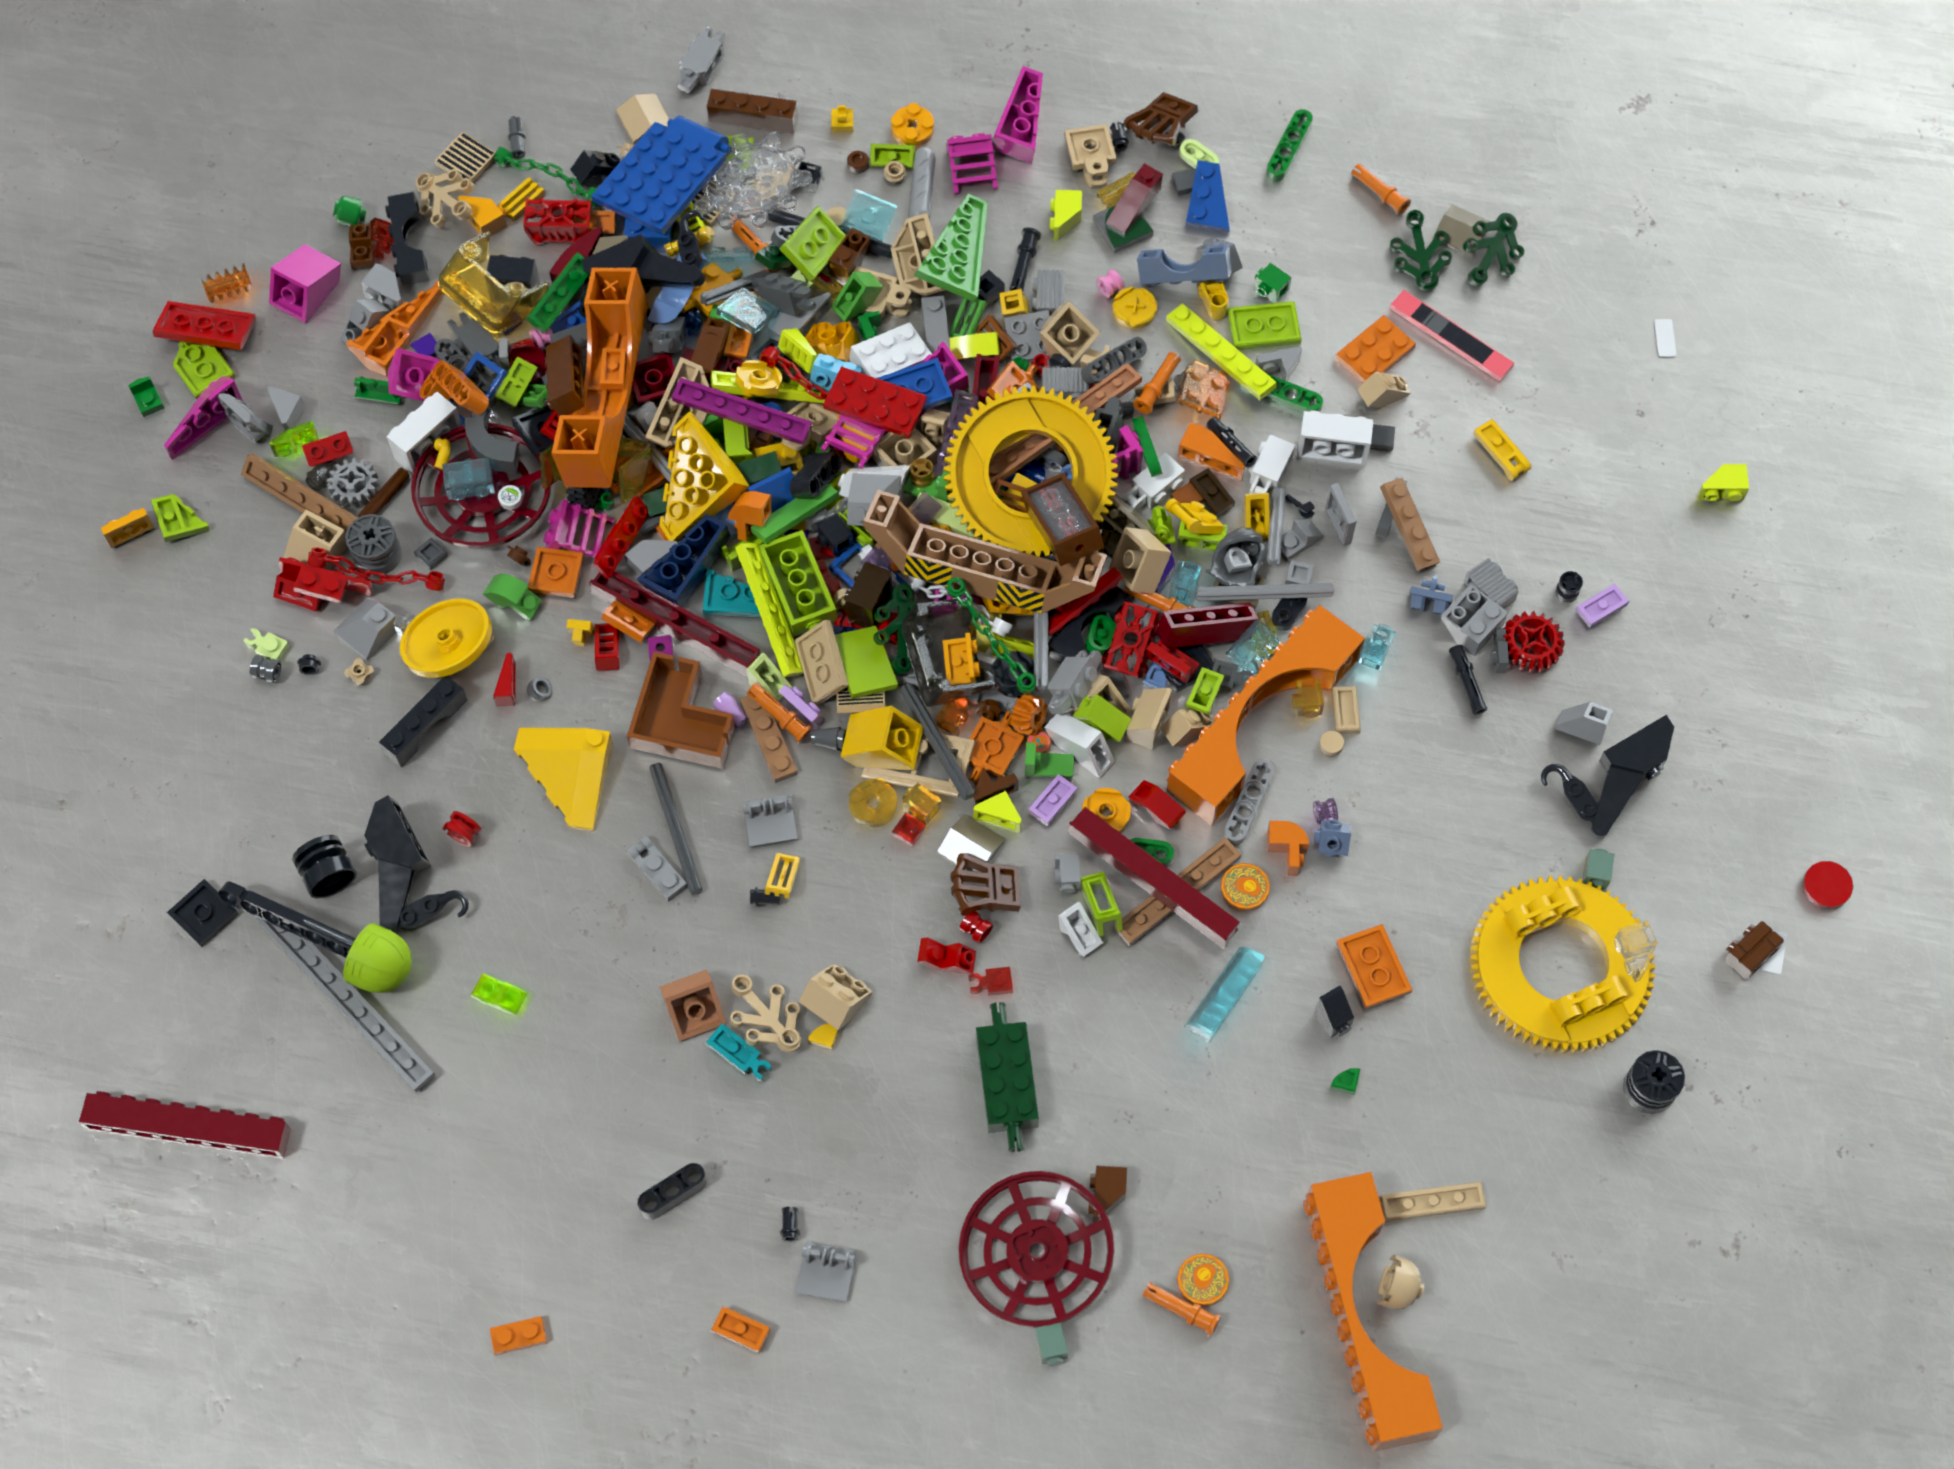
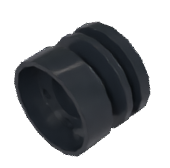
M323 835L314 838L299 847L292 856V861L299 875L303 877L302 881L312 898L320 899L333 896L350 886L357 877V872L350 858L346 856L347 852L336 835Z
M1659 1050L1645 1052L1636 1059L1624 1078L1623 1091L1627 1101L1632 1107L1642 1113L1656 1114L1663 1112L1672 1105L1684 1087L1685 1073L1683 1067L1676 1057L1667 1052Z

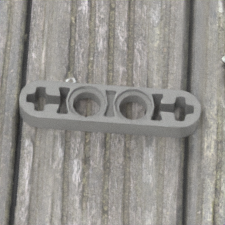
M1261 759L1254 763L1225 826L1224 838L1226 837L1232 845H1239L1245 840L1272 780L1274 767L1268 760ZM1263 767L1267 770L1266 773H1264L1260 782L1257 780V778L1259 775V770H1261ZM1257 787L1260 790V795L1251 797L1248 795L1247 789ZM1247 807L1250 809L1251 815L1246 818L1241 817L1238 814V809ZM1238 822L1241 824L1239 834L1233 837L1231 836V831L1235 830Z

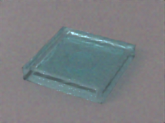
M856 189L840 228L846 231L854 228L871 236V239L883 242L897 206Z
M742 287L717 307L716 314L754 335L779 314L780 307Z

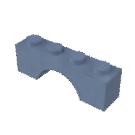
M1229 245L1207 246L1202 258L1192 264L1174 262L1166 255L1163 249L1141 250L1137 257L1140 284H1147L1148 286H1156L1160 283L1176 285L1185 281H1191L1192 283H1201L1204 280L1221 282L1229 279L1232 272Z

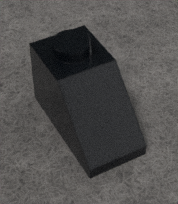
M1339 985L1319 997L1314 1015L1330 1038L1337 1034L1342 1036L1349 1032L1354 1016L1343 988Z

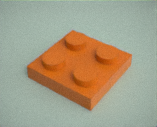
M537 547L528 583L529 586L527 587L528 590L532 593L575 598L584 554L581 552Z

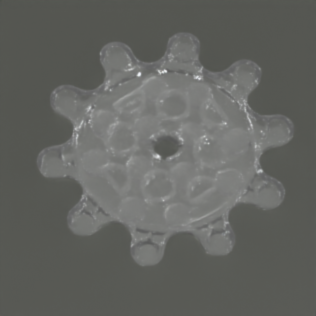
M777 132L768 133L762 142L756 144L750 143L747 135L742 133L736 134L732 138L731 152L726 154V161L702 188L701 191H704L705 194L694 203V210L700 211L703 215L713 211L721 212L718 218V225L724 230L731 229L742 218H750L755 227L764 228L768 222V213L773 212L774 209H784L788 212L794 211L797 208L798 201L791 194V191L797 187L809 185L812 180L810 171L797 170L795 168V165L805 158L806 151L804 147L795 146L788 150H781L779 148L781 136ZM748 180H749V181L755 180V183H754V182H752V183H746V181H748Z

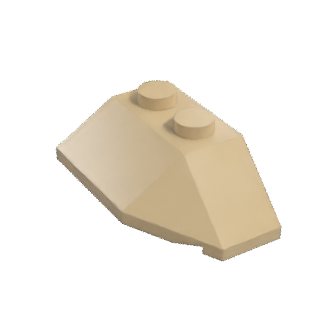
M928 213L906 219L891 247L899 284L909 288L912 292L924 296L945 290L914 276L936 242Z
M680 357L645 436V439L666 448L675 446L676 437L672 436L673 426L688 412H692L701 424H703L707 415L706 412L672 401V395L680 377L709 387L703 367Z

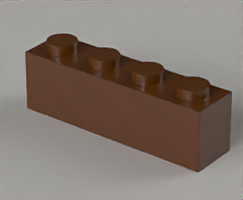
M711 89L707 102L709 122L789 134L795 133L798 120L797 101Z
M568 335L546 346L547 404L559 416L568 415L585 406L582 351L572 337Z

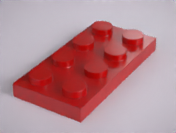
M167 301L152 331L153 336L157 338L242 350L256 322V317L253 313Z
M841 366L824 401L823 408L910 438L927 401V395Z

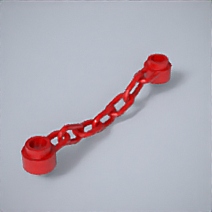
M769 346L763 350L759 357L760 361L766 362L768 367H775L776 364L782 366L788 376L802 385L808 394L819 400L826 399L829 392L804 378L793 362H789L779 356L780 352L777 348ZM791 366L797 372L795 376H793L788 370L791 368ZM813 387L821 391L820 396L811 391Z
M314 547L308 553L307 563L311 566L324 567L327 562H331L345 573L356 574L375 584L382 585L386 582H398L401 585L420 580L425 581L427 589L433 591L444 589L445 578H443L441 572L431 571L429 575L410 570L398 575H385L382 572L366 571L355 567L351 561L343 556L326 554V550L323 548ZM341 559L350 565L348 570L338 564L341 562ZM371 574L381 576V581L369 578L371 577ZM412 574L414 579L403 581L402 576Z

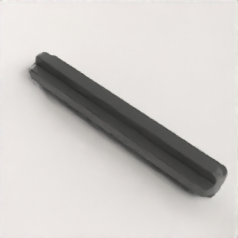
M762 270L701 293L700 302L708 306L753 289V280L757 277L765 278L771 272Z

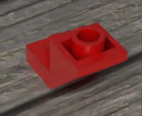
M1145 780L1128 796L1133 804L1146 809L1156 823L1168 829L1176 825L1186 813L1185 809L1159 786Z
M929 937L921 938L917 962L933 970L971 975L974 971L976 950L961 943L943 945Z

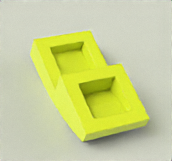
M997 332L949 338L950 351L958 361L976 358L977 354H981V357L1000 355Z

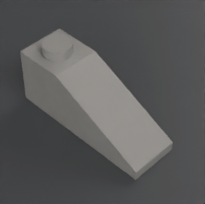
M827 292L812 298L811 300H815L816 303L815 309L810 311L803 310L797 316L781 312L777 317L772 318L768 324L769 339L771 338L779 342L781 331L798 328L805 337L813 324H817L832 306L831 294Z
M944 296L921 298L927 348L933 354L938 349V345L944 341L950 349Z

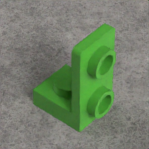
M943 471L942 476L938 475L937 479L934 478L932 484L925 488L913 485L910 473L904 486V493L918 497L921 492L948 502L947 495L950 494V491H946L945 486L950 484V482L944 481L943 478L949 473Z
M1026 742L1025 776L1056 777L1059 774L1064 778L1073 777V754L1040 753L1036 751V743Z

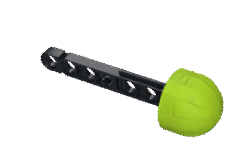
M227 881L218 892L220 898L229 905L240 910L243 909L255 917L345 957L344 981L359 989L372 993H386L399 987L410 972L412 959L407 943L396 933L376 923L367 925L357 938H354L260 894L246 890V888L236 883Z

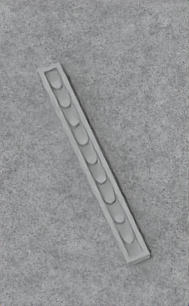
M258 917L256 918V921L415 1092L419 1091L435 1077L434 1072L351 984L344 981L343 975L312 942Z

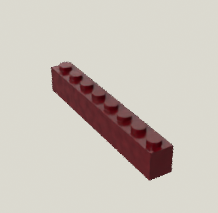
M96 1091V1094H86L79 1118V1123L86 1130L284 1158L291 1132L289 1125L280 1117L270 1116L269 1119H263L254 1113H245L244 1116L236 1115L235 1112L227 1109H220V1112L210 1111L208 1107L199 1105L195 1106L194 1109L178 1102H170V1105L161 1104L159 1100L152 1098L139 1101L130 1095H121L120 1098L112 1097L110 1093Z

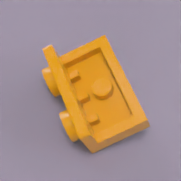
M969 632L965 633V638L942 640L948 689L977 685L976 677L980 676L979 662H974V654H978L976 639L972 640Z

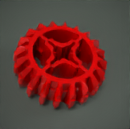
M1534 610L1529 616L1524 611L1521 617L1516 614L1512 620L1506 622V627H1504L1506 635H1503L1508 645V659H1512V667L1518 664L1520 665V672L1524 668H1528L1529 673H1532L1534 668H1536L1540 673L1544 668L1549 670L1552 664L1558 662L1559 657L1563 654L1565 640H1563V632L1558 631L1560 628L1559 624H1552L1553 617L1547 620L1544 613L1536 616ZM1543 635H1545V637L1548 639L1550 647L1547 645V642L1543 639ZM1514 637L1517 638V642L1521 644V649L1515 643Z

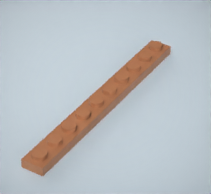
M1126 363L1071 403L1074 404L1079 400L1080 409L1085 406L1088 407L1087 415L1093 412L1096 413L1097 408H1105L1110 397L1116 396V398H1120L1142 382V376ZM1032 433L1024 438V440L1014 443L1003 452L995 455L990 459L989 479L992 488L995 487L996 479L1005 480L1056 444V442L1044 435Z

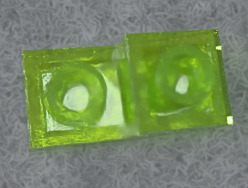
M314 421L292 427L271 440L270 447L274 456L287 457L293 453H298V444H307L319 440Z
M482 973L470 997L516 1016L528 993L507 982L504 984Z

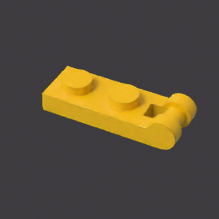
M1493 418L1474 430L1473 435L1500 465L1509 480L1513 481L1519 477L1521 472L1526 473L1531 469L1528 459ZM1515 460L1517 465L1513 466L1511 461Z

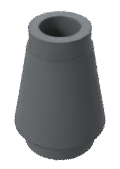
M841 727L812 730L811 744L839 751L843 747L846 730L841 729Z

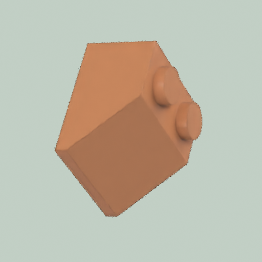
M707 969L660 986L679 1042L717 1028L722 1023L724 1025L727 1024Z

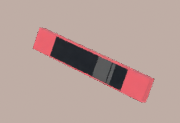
M1403 290L1391 303V310L1499 382L1513 368L1514 362L1407 291Z

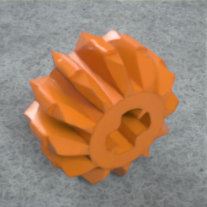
M1024 694L1021 696V699L1017 698L1016 705L1012 706L1013 711L1009 715L1012 718L1010 725L1020 734L1035 736L1037 731L1042 730V725L1046 723L1045 718L1048 716L1046 712L1048 705L1044 703L1043 699L1035 695Z

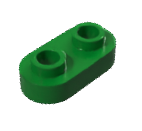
M1098 615L1092 621L1085 641L1086 648L1090 653L1092 651H1100L1101 655H1104L1109 649L1116 628L1111 618L1105 615Z
M1145 838L1131 839L1133 843L1164 866L1170 865L1173 861L1174 849L1168 842ZM1163 853L1166 857L1160 859L1157 857V854Z

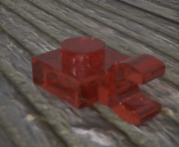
M375 217L370 221L371 240L377 242L374 249V257L383 260L384 253L388 255L391 253L390 246L394 244V239L390 238L388 225H391V223Z

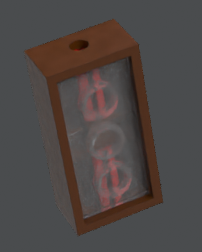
M1061 473L1021 491L1028 515L1060 566L1105 548L1099 526L1065 473Z

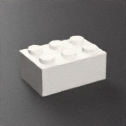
M909 322L851 346L849 362L862 367V374L878 378L923 363V360L931 352Z
M436 392L426 398L416 411L409 413L406 420L399 426L394 427L387 436L395 460L413 474L416 464L424 451L437 438L453 429L462 427L457 408L440 393Z
M1304 411L1299 433L1297 458L1365 467L1371 445L1373 420L1365 417H1348L1342 414L1332 415L1318 411Z

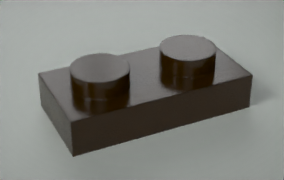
M1209 468L1190 478L1189 482L1201 495L1203 502L1216 517L1235 506V500Z

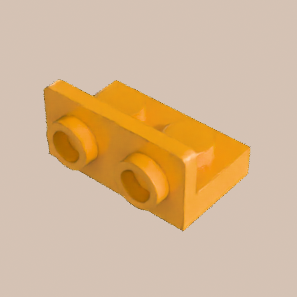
M143 507L139 510L131 511L120 519L108 522L100 529L110 547L113 548L153 529L154 526Z

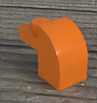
M748 491L739 496L728 514V519L735 521V529H737L739 540H748L752 533L751 526L763 527L772 513L771 495Z
M1269 820L1267 829L1268 852L1287 853V876H1297L1299 867L1304 866V853H1307L1309 847L1308 836L1299 825L1293 822Z

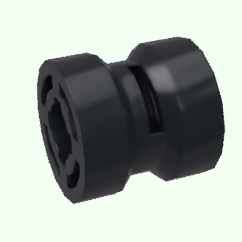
M1567 571L1560 576L1555 590L1558 599L1563 602H1573L1577 599L1583 585V579L1580 574L1574 571Z

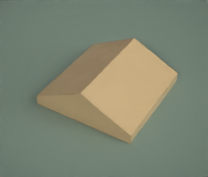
M656 94L634 95L616 109V113L633 144L639 141L655 121L668 127L669 117Z

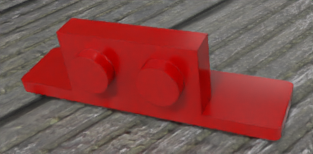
M639 496L632 498L620 520L613 526L595 556L594 566L605 579L612 576L649 515L647 506Z
M291 557L279 558V571L297 576L293 587L295 592L339 604L345 590L367 596L372 594V582L364 577H352L339 570L331 571L322 567L311 566Z
M1113 567L1099 578L1095 591L1056 607L1058 611L1048 618V636L1059 632L1064 624L1078 617L1083 609L1090 604L1096 603L1102 594L1109 589L1115 588L1119 581L1123 579V575Z

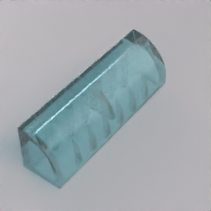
M1239 947L1184 1027L1210 1043L1263 966L1265 956L1250 948Z

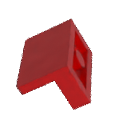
M283 572L276 576L274 598L315 612L320 609L322 599L294 591L293 587L297 576Z

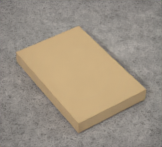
M823 620L795 640L810 698L816 705L822 704L849 686L831 621Z

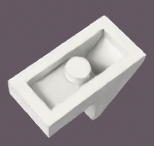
M1080 902L1075 903L1058 915L1061 932L1070 937L1079 955L1084 957L1103 943Z

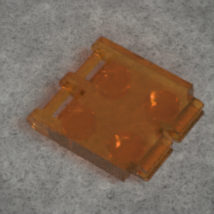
M1194 359V362L1192 361L1185 369L1177 404L1180 406L1184 404L1195 409V412L1199 414L1203 412L1220 420L1230 383L1226 379L1227 373L1214 367L1208 372L1209 365ZM1185 399H1188V400H1190V401H1193V402L1197 403V405H1196V404H1193V403H1191V402H1188V401H1186ZM1204 407H1207V408H1209V409H1211V410H1214L1215 413L1212 412V411H1210V410L1205 409Z

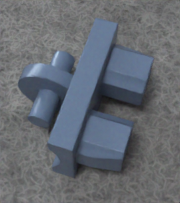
M1433 575L1432 581L1422 579L1421 583L1422 587L1430 588V590L1411 586L1409 596H1411L1410 609L1423 611L1425 600L1434 601L1432 613L1442 615L1448 609V606L1451 605L1454 595L1435 591V589L1444 591L1446 584L1437 583L1438 576Z

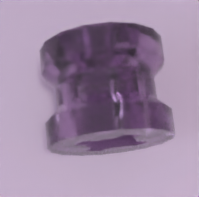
M1328 798L1325 802L1313 801L1314 816L1318 825L1321 824V821L1338 820V810L1334 798Z

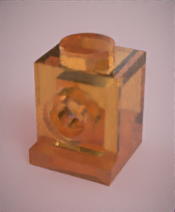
M950 694L937 715V726L958 737L960 734V724L964 725L969 717L968 706L970 701L963 696L957 697Z

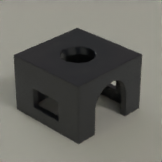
M801 161L794 176V187L815 193L822 178V166ZM806 178H812L813 181L811 182V181H807V180H805V179H806Z

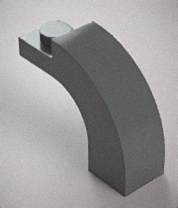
M489 403L481 415H476L472 412V417H465V430L474 455L491 469L500 472L517 473L520 458L518 443L516 441L498 440L487 433L491 413Z

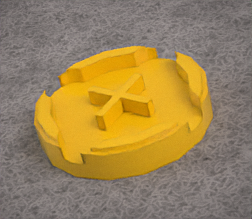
M1127 287L1121 290L1114 298L1112 305L1113 316L1124 327L1131 329L1143 328L1155 319L1157 300L1147 289Z

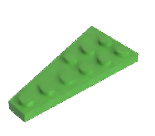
M969 193L967 194L914 274L915 277L974 302L979 292L987 201Z

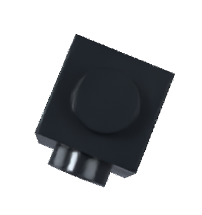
M837 513L831 517L824 518L817 525L818 542L823 548L827 547L833 556L838 555L853 545V533Z

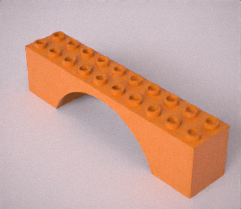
M592 268L584 302L587 323V364L584 380L585 406L574 411L572 415L559 416L551 453L565 487L611 488L648 308V300L637 268ZM602 348H626L624 390H600Z
M1321 605L1314 611L1309 610L1303 618L1304 622L1300 627L1295 626L1288 635L1289 639L1285 644L1281 642L1273 652L1274 656L1270 660H1264L1260 665L1259 673L1255 677L1252 675L1247 679L1240 694L1236 692L1229 701L1230 705L1225 710L1221 709L1214 717L1215 722L1210 727H1204L1198 736L1199 740L1195 744L1190 743L1183 752L1184 756L1180 761L1175 760L1168 769L1169 776L1166 780L1168 782L1167 792L1211 826L1234 802L1243 789L1246 772L1238 756L1236 734L1249 712L1265 699L1283 691L1298 688H1316L1332 691V687H1335L1360 659L1365 637Z
M1372 1172L1311 1184L1306 1194V1200L1303 1201L1306 1216H1311L1313 1225H1310V1233L1313 1241L1317 1240L1319 1250L1316 1253L1319 1265H1324L1326 1275H1323L1326 1290H1330L1333 1300L1330 1301V1307L1333 1316L1338 1317L1340 1326H1337V1333L1340 1342L1344 1341L1347 1350L1344 1352L1346 1366L1351 1367L1354 1376L1351 1377L1353 1392L1358 1393L1361 1402L1358 1403L1360 1418L1365 1419L1368 1428L1365 1430L1368 1446L1372 1445L1373 1451L1377 1452L1435 1439L1442 1431L1443 1426L1429 1376L1405 1369L1386 1357L1364 1331L1354 1305L1352 1284L1357 1258L1365 1246L1379 1235L1385 1223Z

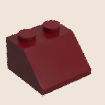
M670 353L660 354L636 362L632 389L638 404L664 396L675 371Z

